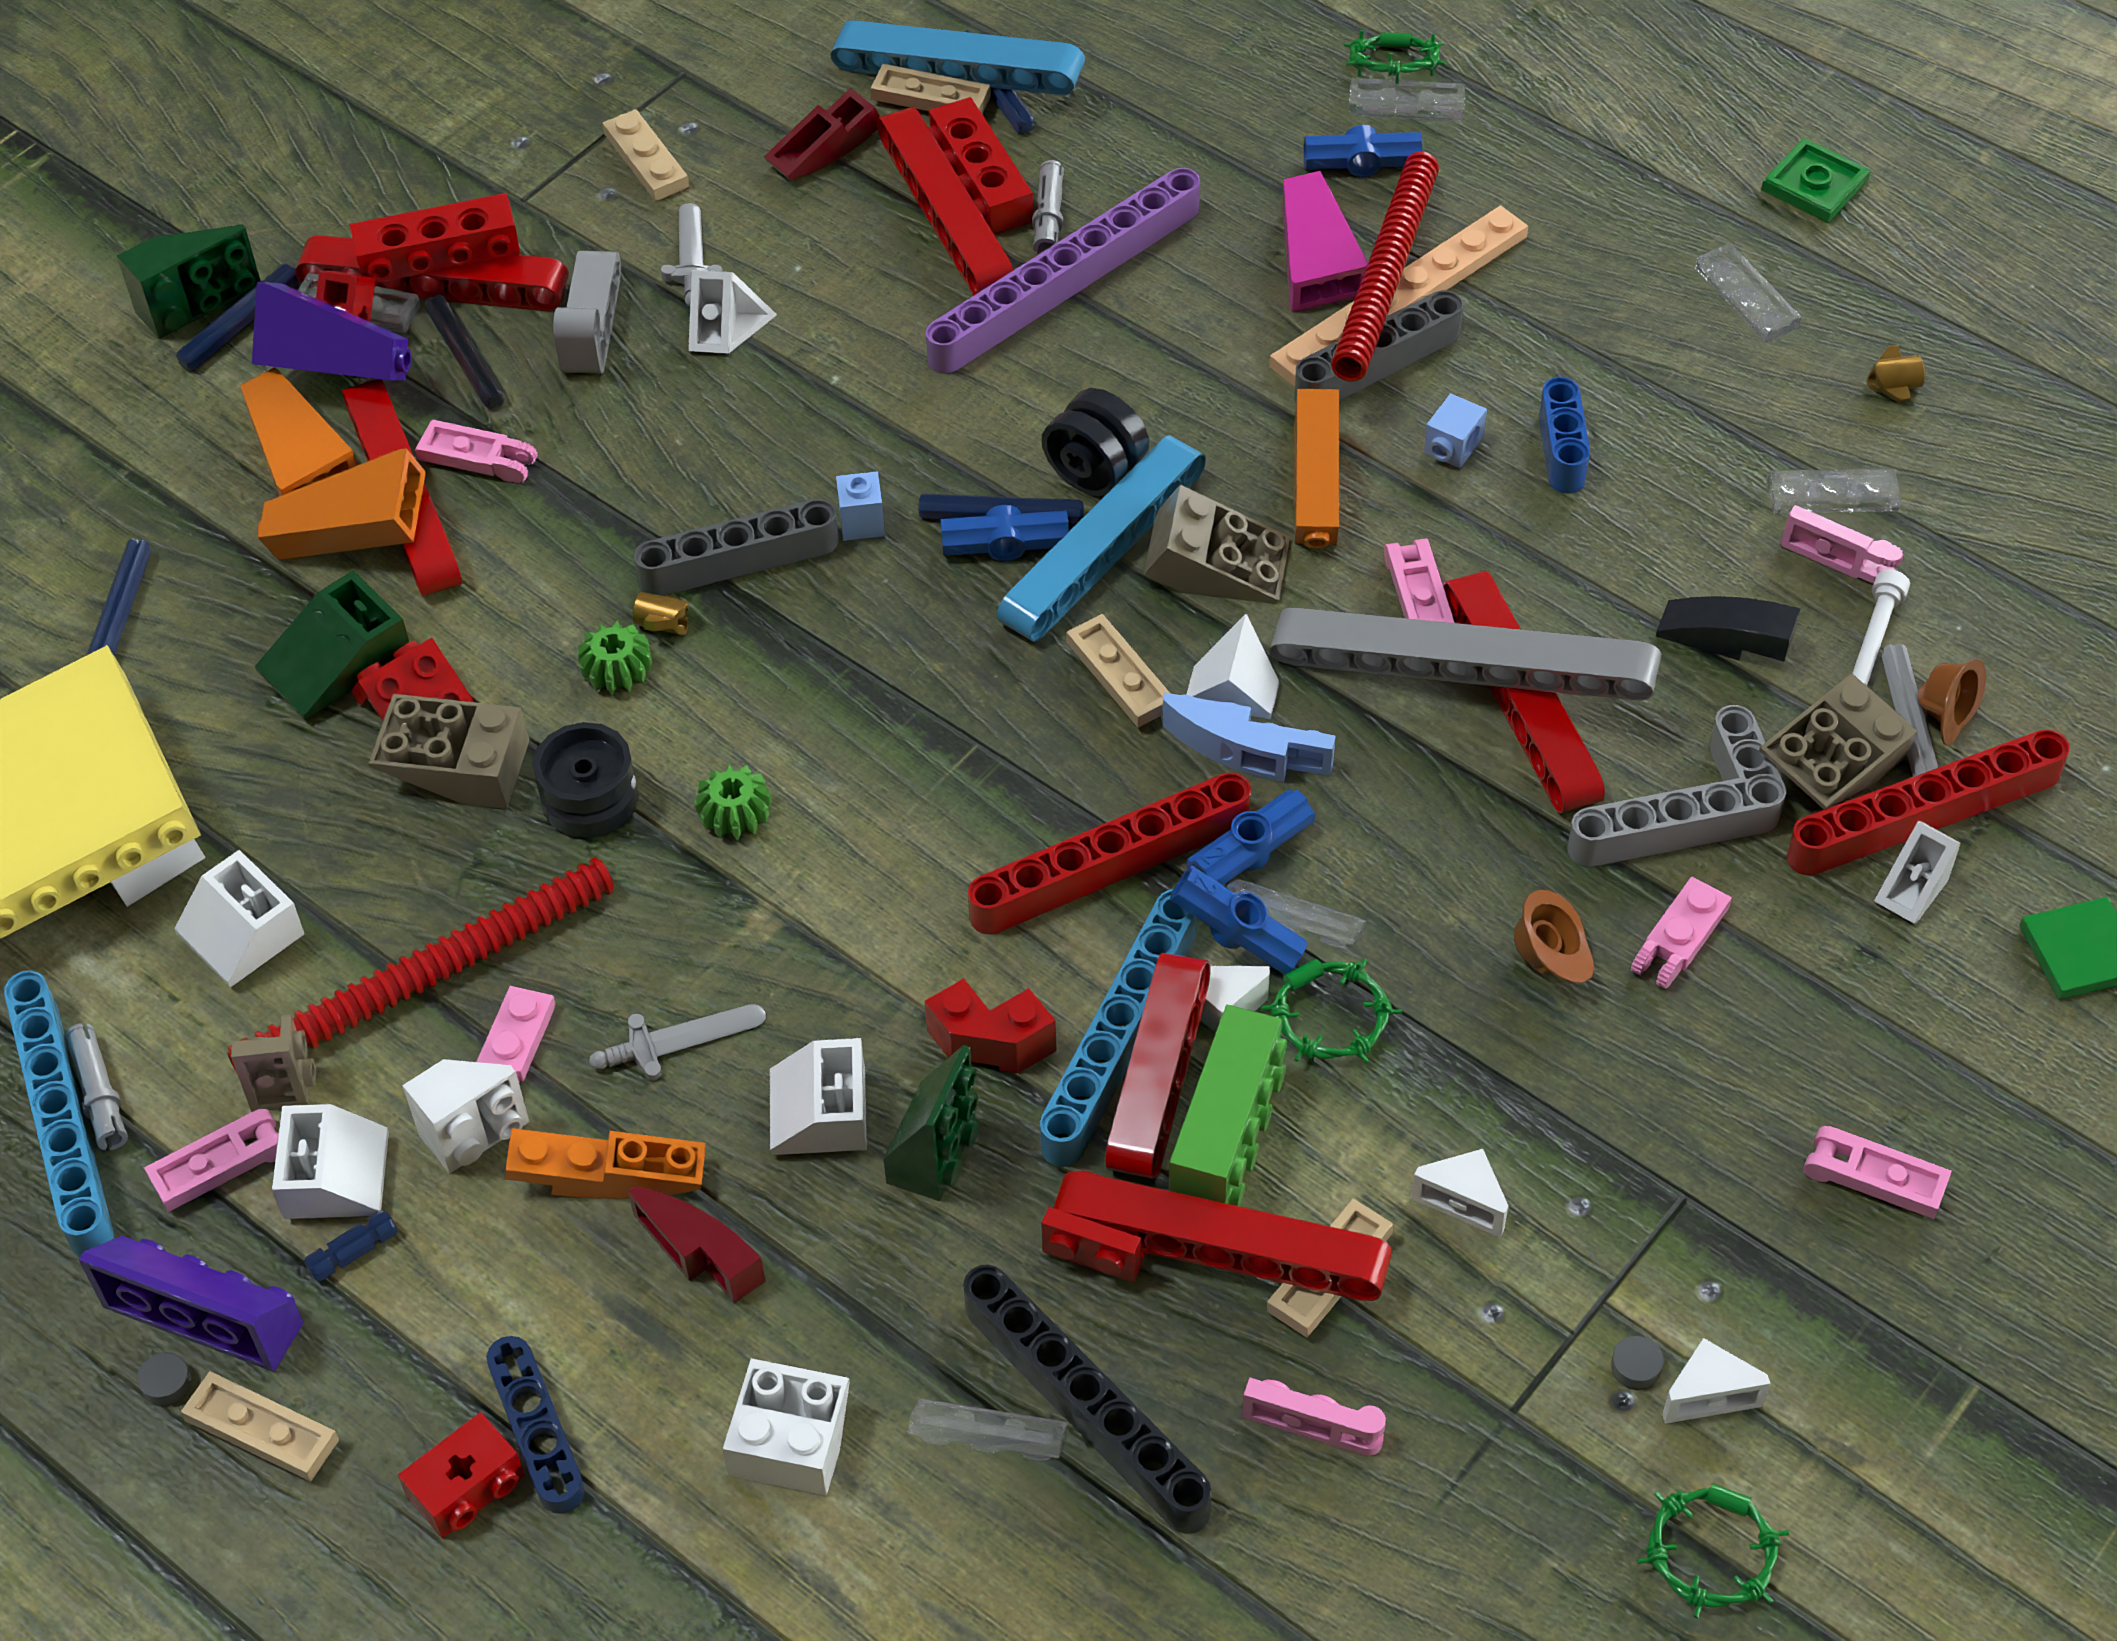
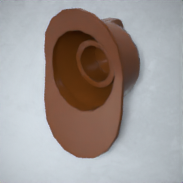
M1973 658L1965 664L1942 663L1933 669L1926 683L1917 692L1918 702L1926 714L1941 723V739L1944 745L1950 746L1955 741L1962 728L1975 715L1981 703L1986 684V670L1981 660Z
M1536 890L1529 894L1523 904V915L1514 929V942L1517 951L1537 972L1544 974L1551 972L1558 978L1570 983H1584L1590 980L1594 972L1593 958L1585 938L1580 916L1574 907L1561 895L1550 890Z

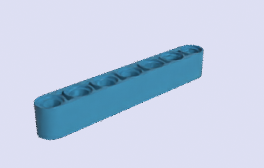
M855 20L844 23L830 53L832 62L840 69L849 72L877 75L882 64H888L989 84L991 88L1054 95H1068L1072 93L1085 62L1083 52L1078 47L1068 43Z
M1170 435L1164 437L1005 595L997 610V620L1033 642L1040 640L1154 525L1156 512L1178 486L1182 485L1190 489L1204 470L1206 455Z
M1173 889L1165 891L1156 900L1040 1120L1041 1151L1045 1160L1052 1165L1060 1167L1070 1166L1081 1158L1129 1066L1154 969L1160 956L1152 953H1167L1186 957L1195 940L1197 917L1171 901L1170 895ZM1134 988H1144L1145 990H1134ZM1119 1023L1126 1024V1026L1121 1027L1114 1025ZM1096 1060H1107L1108 1062H1106V1063H1096V1062H1094V1061H1096ZM1084 1096L1088 1097L1089 1099L1076 1100L1074 1098ZM1062 1133L1070 1135L1067 1138L1054 1137L1055 1135Z
M30 970L22 971L13 975L7 981L4 987V996L58 1224L73 1253L81 1257L84 1251L114 1239V1232L85 1115L81 1106L68 1046L64 1038L65 1034L58 1006L43 975ZM92 1225L90 1228L81 1231L83 1228Z

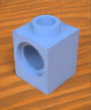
M1450 393L1426 425L1424 453L1439 461L1461 468L1484 437L1487 409Z
M878 472L836 476L843 541L885 536Z

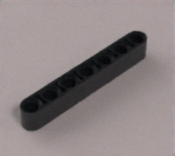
M980 1265L971 1269L965 1276L963 1287L966 1315L973 1325L1170 1527L1177 1532L1185 1534L1196 1533L1203 1529L1209 1522L1211 1514L1212 1491L1206 1476L1002 1270L991 1265ZM982 1293L996 1295V1297L989 1300L977 1298ZM1020 1325L1029 1328V1330L1023 1333L1009 1331L1010 1328ZM1047 1359H1057L1062 1362L1055 1367L1041 1364ZM1084 1392L1092 1393L1096 1396L1090 1401H1081L1075 1398L1076 1395ZM1120 1426L1127 1428L1130 1432L1122 1436H1116L1109 1433L1108 1430ZM1149 1461H1156L1163 1464L1164 1468L1150 1471L1143 1468L1142 1465ZM1184 1496H1190L1199 1500V1503L1186 1507L1177 1503L1176 1500Z

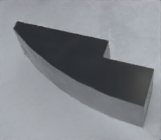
M1707 596L1668 600L1656 632V637L1738 661L1744 650L1785 662L1796 631L1801 608L1742 597Z

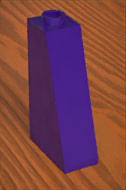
M257 282L252 364L382 380L406 379V373L409 371L412 361L407 338L284 284Z

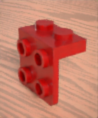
M432 637L419 645L415 640L404 645L393 653L396 659L384 666L377 662L367 667L357 675L359 681L351 691L360 706L370 702L382 721H384L393 694L474 702Z
M1086 1170L1078 1171V1172H1085V1173H1090V1174L1098 1175V1174H1095V1173H1092V1172H1089V1171H1086ZM1048 1207L1041 1222L1042 1251L1044 1253L1133 1283L1135 1282L1147 1254L1141 1252V1237Z

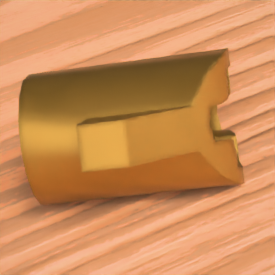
M1899 345L1888 346L1867 376V384L1873 391L1883 393L1897 403L1908 402L1911 399L1909 389L1923 386L1925 369L1919 355L1901 357Z
M640 592L633 608L634 625L644 627L645 630H661L685 635L688 629L686 611H688L689 602L679 600L674 596H660Z

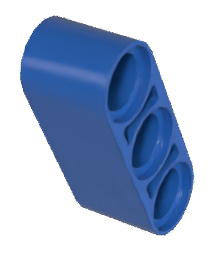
M1554 377L1547 380L1543 385L1539 412V424L1548 481L1559 492L1574 493L1581 490L1585 485L1590 456L1581 394L1578 384L1567 377Z

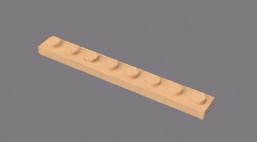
M1501 205L1404 268L1387 316L1434 292L1448 290L1527 238L1528 225ZM1353 302L1271 354L1269 367L1295 387V373L1298 362L1340 340Z

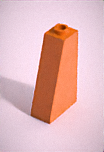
M276 367L240 385L251 422L279 496L357 466L353 450Z
M1297 389L1294 422L1295 544H1304L1309 548H1324L1328 545H1337L1339 531V389Z
M407 448L399 449L264 502L262 517L257 527V538L278 560L414 542L426 471Z

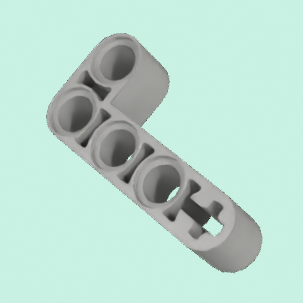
M577 252L567 307H557L554 312V340L562 373L603 374L621 278L619 252Z

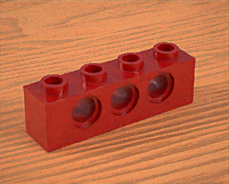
M968 97L930 109L929 130L993 234L995 235L1032 223L1034 214L1033 192L973 99Z
M507 193L349 224L361 276L376 278L375 283L521 254Z

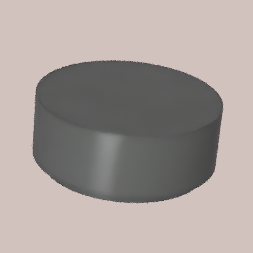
M1630 1336L1624 1338L1616 1345L1611 1360L1613 1375L1621 1384L1629 1388H1648L1660 1377L1664 1362L1663 1354L1658 1345L1646 1337Z
M163 1352L151 1356L141 1365L137 1375V1382L141 1392L149 1402L156 1405H169L180 1400L188 1392L191 1385V1373L185 1361L179 1355Z

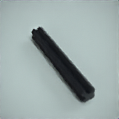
M437 294L434 298L428 297L425 302L427 313L484 406L492 409L496 405H502L505 400L502 388L445 296Z

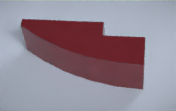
M850 87L827 110L818 104L764 158L789 180L808 175L846 155L878 130L877 118L880 115L875 106Z
M634 1186L628 1190L635 1218L689 1281L706 1270L733 1303H736L766 1282L761 1257L739 1235L718 1219L687 1202L658 1191L640 1186Z

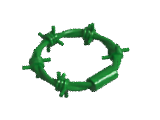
M1360 30V38L1352 41L1351 44L1344 43L1345 47H1350L1351 52L1349 56L1350 61L1346 62V66L1352 65L1357 68L1358 77H1361L1362 68L1366 67L1375 72H1388L1389 76L1396 75L1395 83L1399 84L1400 72L1411 73L1425 68L1430 70V76H1434V68L1439 64L1445 66L1447 64L1445 61H1440L1439 46H1443V42L1437 43L1434 33L1431 39L1426 41L1411 36V33L1381 32L1380 36H1374L1365 40L1363 38L1364 30ZM1379 45L1380 48H1410V46L1422 47L1423 49H1419V53L1425 52L1427 56L1423 59L1415 58V62L1400 64V61L1392 62L1393 53H1389V63L1385 64L1368 61L1367 59L1371 58L1370 55L1365 56L1361 53L1365 52L1367 48L1374 50L1375 46Z
M1366 958L1363 959L1362 963L1360 961L1357 963L1351 961L1349 964L1338 961L1321 964L1318 959H1313L1283 976L1285 983L1278 991L1274 1003L1269 1006H1261V1010H1271V1016L1282 1019L1281 1032L1299 1049L1294 1061L1298 1062L1302 1055L1308 1057L1310 1062H1314L1315 1057L1333 1059L1356 1055L1361 1057L1365 1064L1369 1063L1366 1053L1371 1051V1046L1384 1030L1391 1014H1402V1009H1392V1003L1387 999L1382 988L1363 970L1368 962ZM1324 972L1344 974L1339 982L1340 985H1344L1345 981L1350 982L1353 980V982H1357L1360 980L1369 986L1375 999L1374 1002H1364V1007H1374V1015L1377 1017L1374 1031L1364 1037L1360 1036L1356 1029H1354L1352 1033L1356 1037L1355 1040H1352L1350 1046L1343 1049L1318 1046L1323 1039L1321 1034L1316 1041L1310 1040L1306 1034L1301 1039L1294 1035L1288 1022L1289 1017H1299V1012L1289 1013V1006L1286 1003L1289 990H1297L1323 976Z
M1713 1483L1710 1488H1703L1694 1492L1683 1493L1678 1491L1677 1494L1671 1493L1666 1499L1658 1491L1654 1493L1662 1503V1506L1657 1513L1654 1527L1650 1533L1648 1547L1645 1549L1647 1558H1639L1637 1563L1652 1564L1653 1569L1657 1570L1665 1578L1672 1590L1687 1600V1605L1696 1607L1693 1615L1694 1618L1698 1619L1702 1606L1717 1608L1733 1603L1756 1602L1761 1596L1769 1604L1774 1602L1765 1592V1588L1770 1581L1772 1569L1777 1560L1778 1548L1781 1545L1779 1536L1789 1535V1530L1777 1531L1772 1529L1751 1503L1752 1497ZM1693 1500H1706L1705 1503L1743 1517L1747 1515L1756 1522L1759 1528V1544H1751L1749 1546L1750 1550H1764L1765 1566L1756 1578L1752 1577L1746 1583L1736 1575L1733 1579L1742 1590L1733 1595L1707 1593L1706 1589L1697 1587L1700 1577L1695 1575L1693 1584L1690 1587L1669 1571L1666 1563L1668 1560L1667 1550H1675L1677 1546L1676 1544H1662V1528L1671 1516L1676 1517L1681 1511L1691 1519L1694 1515L1685 1505Z

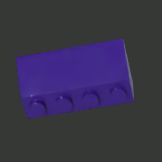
M119 1236L84 1251L79 1258V1262L103 1308L275 1372L304 1323L294 1297L287 1291L275 1286L265 1289L254 1285L244 1275L232 1270L222 1273L211 1269L205 1262L192 1255L186 1254L182 1258L166 1252L161 1245L149 1239H141L138 1242L125 1236Z

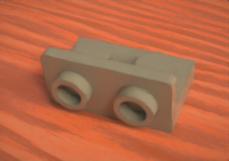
M291 1014L281 1015L280 1037H255L250 1040L232 1042L231 1058L251 1112L258 1109H282V1106L308 1105L309 1087L316 1086V1068L314 1059L307 1058L305 1032L303 1030H296Z

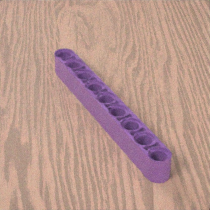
M1176 168L933 321L927 326L925 331L929 367L943 374L952 373L1193 219L1200 209L1199 175L1188 168Z

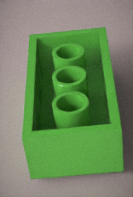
M1226 1004L1169 1163V1191L1241 1206L1245 1192V1183H1242L1245 1170L1252 1171L1259 1150V1143H1255L1258 1131L1265 1132L1268 1127L1273 1106L1269 1103L1272 1091L1279 1093L1285 1075L1286 1065H1282L1286 1053L1287 1039L1281 1038V1018Z

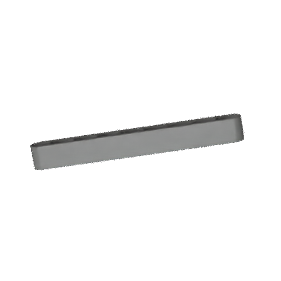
M1286 608L1280 612L1270 646L1272 657L1288 665L1643 701L1653 696L1662 655L1660 650L1654 645L1641 641L1303 608Z

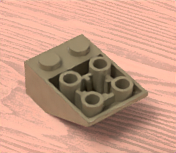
M1179 485L1156 512L1144 576L1182 593L1276 604L1280 597L1290 536L1187 487Z
M1851 673L1759 748V751L1825 810L1877 783L1906 759L1918 731Z
M393 694L368 764L373 769L464 805L507 809L530 739L521 707Z

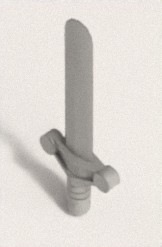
M687 203L680 206L678 210L679 265H663L661 267V278L664 281L673 280L684 284L685 303L690 307L692 270L722 272V267L719 265L707 266L703 264L701 210L696 204Z
M749 1004L649 1033L644 1017L640 1014H632L628 1018L629 1042L606 1048L604 1051L594 1052L589 1058V1064L594 1069H604L608 1065L611 1067L634 1060L645 1073V1077L650 1081H655L661 1076V1066L657 1060L658 1056L755 1028L763 1024L766 1019V1013L761 1006Z

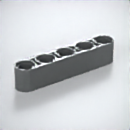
M1441 290L1388 315L1373 352L1367 374L1359 381H1344L1334 374L1331 361L1339 341L1303 358L1296 366L1294 401L1296 402L1297 389H1339L1340 401L1455 342L1461 333L1462 298L1455 292Z
M813 499L644 542L634 552L639 588L642 592L664 596L828 554L839 543L836 510L833 504L827 500Z

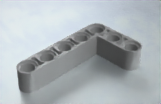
M1728 705L1717 712L1709 747L1723 781L1579 810L1572 819L1567 846L1568 855L1572 861L1585 867H1594L1762 834L1773 830L1778 825L1786 796V788L1777 767L1759 751V748L1766 742L1752 712L1739 705Z

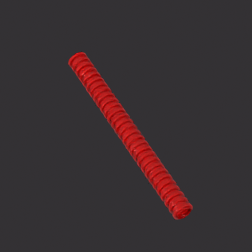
M1414 152L1405 161L1400 179L1380 228V233L1378 234L1351 311L1340 336V341L1337 344L1331 361V367L1334 374L1344 381H1359L1367 374L1373 352L1378 343L1381 330L1386 321L1389 308L1391 307L1394 294L1439 172L1438 161L1427 152Z
M596 857L589 859V865L587 866L584 864L577 865L576 872L573 873L571 870L564 872V878L560 879L557 876L552 878L551 885L548 886L546 883L539 885V891L535 892L532 889L527 891L526 898L523 899L518 896L514 898V904H502L501 911L497 912L493 909L489 911V917H477L474 925L467 922L463 925L462 931L459 932L457 929L450 931V937L447 939L445 936H440L437 939V944L433 945L429 942L425 944V950L421 952L418 949L413 950L412 957L402 956L399 958L398 964L394 965L391 962L386 964L385 971L381 972L377 969L373 971V977L369 979L366 976L361 977L360 984L355 986V984L350 983L347 985L346 991L342 992L339 989L334 991L333 998L329 999L325 996L320 999L321 1004L317 1006L313 1003L307 1005L308 1011L304 1013L300 1010L294 1012L293 1021L296 1030H303L305 1032L307 1048L309 1046L312 1049L318 1048V1042L323 1039L325 1042L331 1041L332 1034L337 1032L341 1036L345 1033L346 1027L350 1026L353 1029L358 1027L359 1020L363 1019L367 1022L371 1020V1014L375 1012L378 1015L383 1014L385 1011L384 1007L388 1005L391 1008L396 1007L399 999L402 998V1000L408 1001L411 993L415 992L418 995L423 993L424 986L428 985L432 988L436 986V980H448L449 973L459 974L465 965L469 968L475 965L474 960L478 958L481 961L486 960L489 952L497 954L500 952L501 946L504 945L507 948L513 946L514 939L517 938L519 941L526 939V933L530 932L533 935L538 933L539 926L542 925L547 928L551 926V920L561 921L564 918V913L567 912L572 915L576 913V907H587L589 900L592 899L595 902L601 900L602 893L606 895L612 894L614 892V883L608 869ZM274 1024L267 1026V1032L257 1031L254 1033V1037H280L281 1025L276 1027ZM230 1045L227 1047V1055L234 1070L236 1071L231 1058L232 1045Z

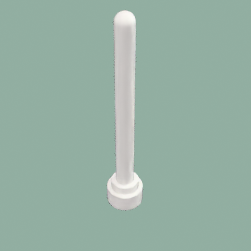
M1895 570L1880 571L1876 575L1872 587V595L1876 605L1852 673L1866 686L1892 610L1905 601L1910 587L1909 579L1901 572Z

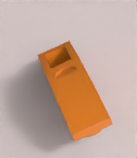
M511 1128L504 1180L552 1185L551 1195L577 1198L629 1199L628 1190L634 1186H640L667 1195L680 1194L701 1189L706 1143L610 1131L608 1140Z

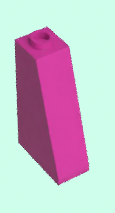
M1321 171L1283 179L1282 213L1289 306L1291 311L1295 312L1356 297L1368 262Z

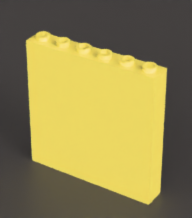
M108 645L0 699V939L201 836L132 687Z

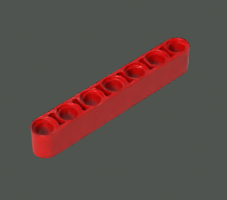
M910 107L878 117L877 129L885 150L973 296L1014 271L1009 258L915 107Z
M322 235L308 238L295 268L297 279L302 284L317 289L319 270L361 275L352 238ZM512 255L375 283L374 294L426 300L428 297L434 298L437 294L445 296L448 302L552 311L560 305L569 278V271L557 259Z
M382 379L372 380L342 390L348 414L367 462L405 448L413 456ZM424 483L414 542L400 544L422 597L463 584L454 553Z
M1485 570L1444 582L1443 588L1455 623L1521 630L1488 571ZM1489 686L1555 810L1560 814L1603 801L1605 789L1601 774L1556 692Z
M2054 730L2036 731L1803 817L1796 822L1793 828L1786 860L1795 872L1802 875H1816L1907 841L1918 821L1937 830L2050 788L2057 784L2061 777L2070 752V744L2061 733Z
M1237 773L1218 775L979 876L968 887V907L971 926L982 934L992 935L1002 932L1216 840L1231 829L1232 821L1238 814L1250 811L1251 786L1249 781Z
M1078 1171L1068 1172L1063 1176L1053 1207L1054 1209L1141 1237V1252L1360 1301H1375L1380 1298L1392 1255V1249L1387 1242L1371 1235Z

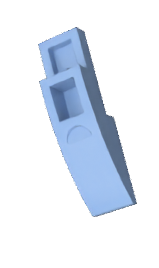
M1164 693L1163 727L1179 741L1217 763L1246 774L1284 783L1287 769L1331 776L1334 763L1335 735L1323 734L1315 730L1305 731L1282 727L1273 723L1252 722L1251 707L1238 705L1233 702H1218L1195 698L1191 695Z

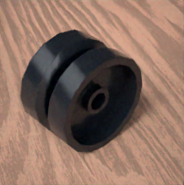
M1088 388L1080 391L1067 405L1064 412L1058 414L1042 433V449L1050 465L1069 485L1085 494L1100 497L1109 493L1125 477L1127 472L1131 471L1143 459L1149 450V436L1142 420L1120 397L1104 389Z
M581 722L556 730L549 734L538 746L532 763L544 816L555 829L575 837L591 838L601 836L624 825L635 812L639 795L628 743L618 731L603 724Z

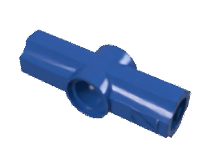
M1358 125L1350 128L1345 135L1305 136L1303 143L1304 169L1348 168L1352 175L1368 177L1377 173L1381 167H1402L1405 165L1409 155L1422 151L1421 132L1377 134V131L1368 125Z
M999 505L991 508L986 513V516L941 519L943 556L989 553L993 559L998 561H1012L1021 557L1025 550L1053 548L1069 532L1067 510L1021 513L1017 507Z
M1288 789L1257 812L1245 811L1238 814L1233 819L1231 829L1187 859L1186 868L1188 869L1192 865L1213 880L1224 885L1245 869L1257 870L1263 867L1269 861L1271 851L1314 822L1315 812L1310 807L1308 799L1300 791Z
M1192 865L1184 872L1170 895L1172 902L1209 925L1213 938L1221 946L1228 949L1243 947L1284 975L1294 969L1308 943H1306L1304 938L1268 915L1267 907L1257 895L1250 892L1235 894Z

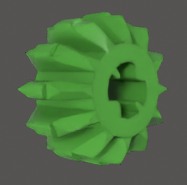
M617 620L613 627L606 628L599 623L597 633L585 632L584 643L578 645L579 668L584 680L590 681L595 691L607 686V690L613 695L616 689L624 687L630 692L632 682L644 683L646 672L651 670L652 665L651 653L649 652L650 646L645 634H639L634 624L622 628V625Z
M728 763L725 772L719 773L711 769L709 780L699 781L698 795H696L694 802L696 813H699L701 824L704 826L705 831L714 829L719 839L728 833H732L738 841L741 832L747 831L755 835L758 828L757 824L767 823V818L769 817L768 809H770L772 800L771 793L768 791L761 773L752 775L747 765L739 771H734Z

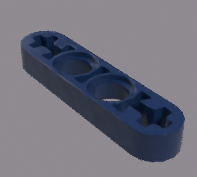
M502 1337L495 1341L488 1349L486 1356L487 1364L538 1498L545 1509L559 1514L570 1512L580 1504L585 1492L580 1471L530 1346L520 1337ZM511 1354L517 1360L522 1378L514 1381L504 1361V1357ZM524 1393H535L541 1400L540 1404L533 1411L521 1413L513 1408L517 1397ZM548 1434L557 1439L556 1447L548 1454L537 1455L529 1450L531 1442L539 1435ZM557 1466L568 1491L562 1495H558L554 1490L548 1471Z

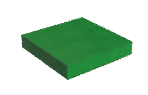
M1803 138L1763 179L1761 190L1829 223L1869 180L1871 170Z
M2108 896L2022 917L2019 927L2058 1000L2117 986V912Z

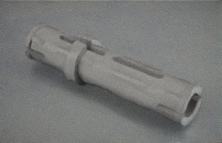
M1055 160L1045 161L1039 168L1037 210L1032 217V227L1035 230L1033 250L1034 252L1037 251V255L1058 243V234L1063 228V216L1060 212L1064 167H1060L1061 163Z
M76 1024L65 1032L64 1038L71 1053L84 1096V1102L81 1103L84 1115L91 1120L98 1147L106 1150L105 1138L107 1137L109 1149L114 1150L123 1146L128 1140V1134L119 1113L118 1106L122 1104L117 1091L112 1089L94 1027L86 1024L87 1036H85L83 1024Z

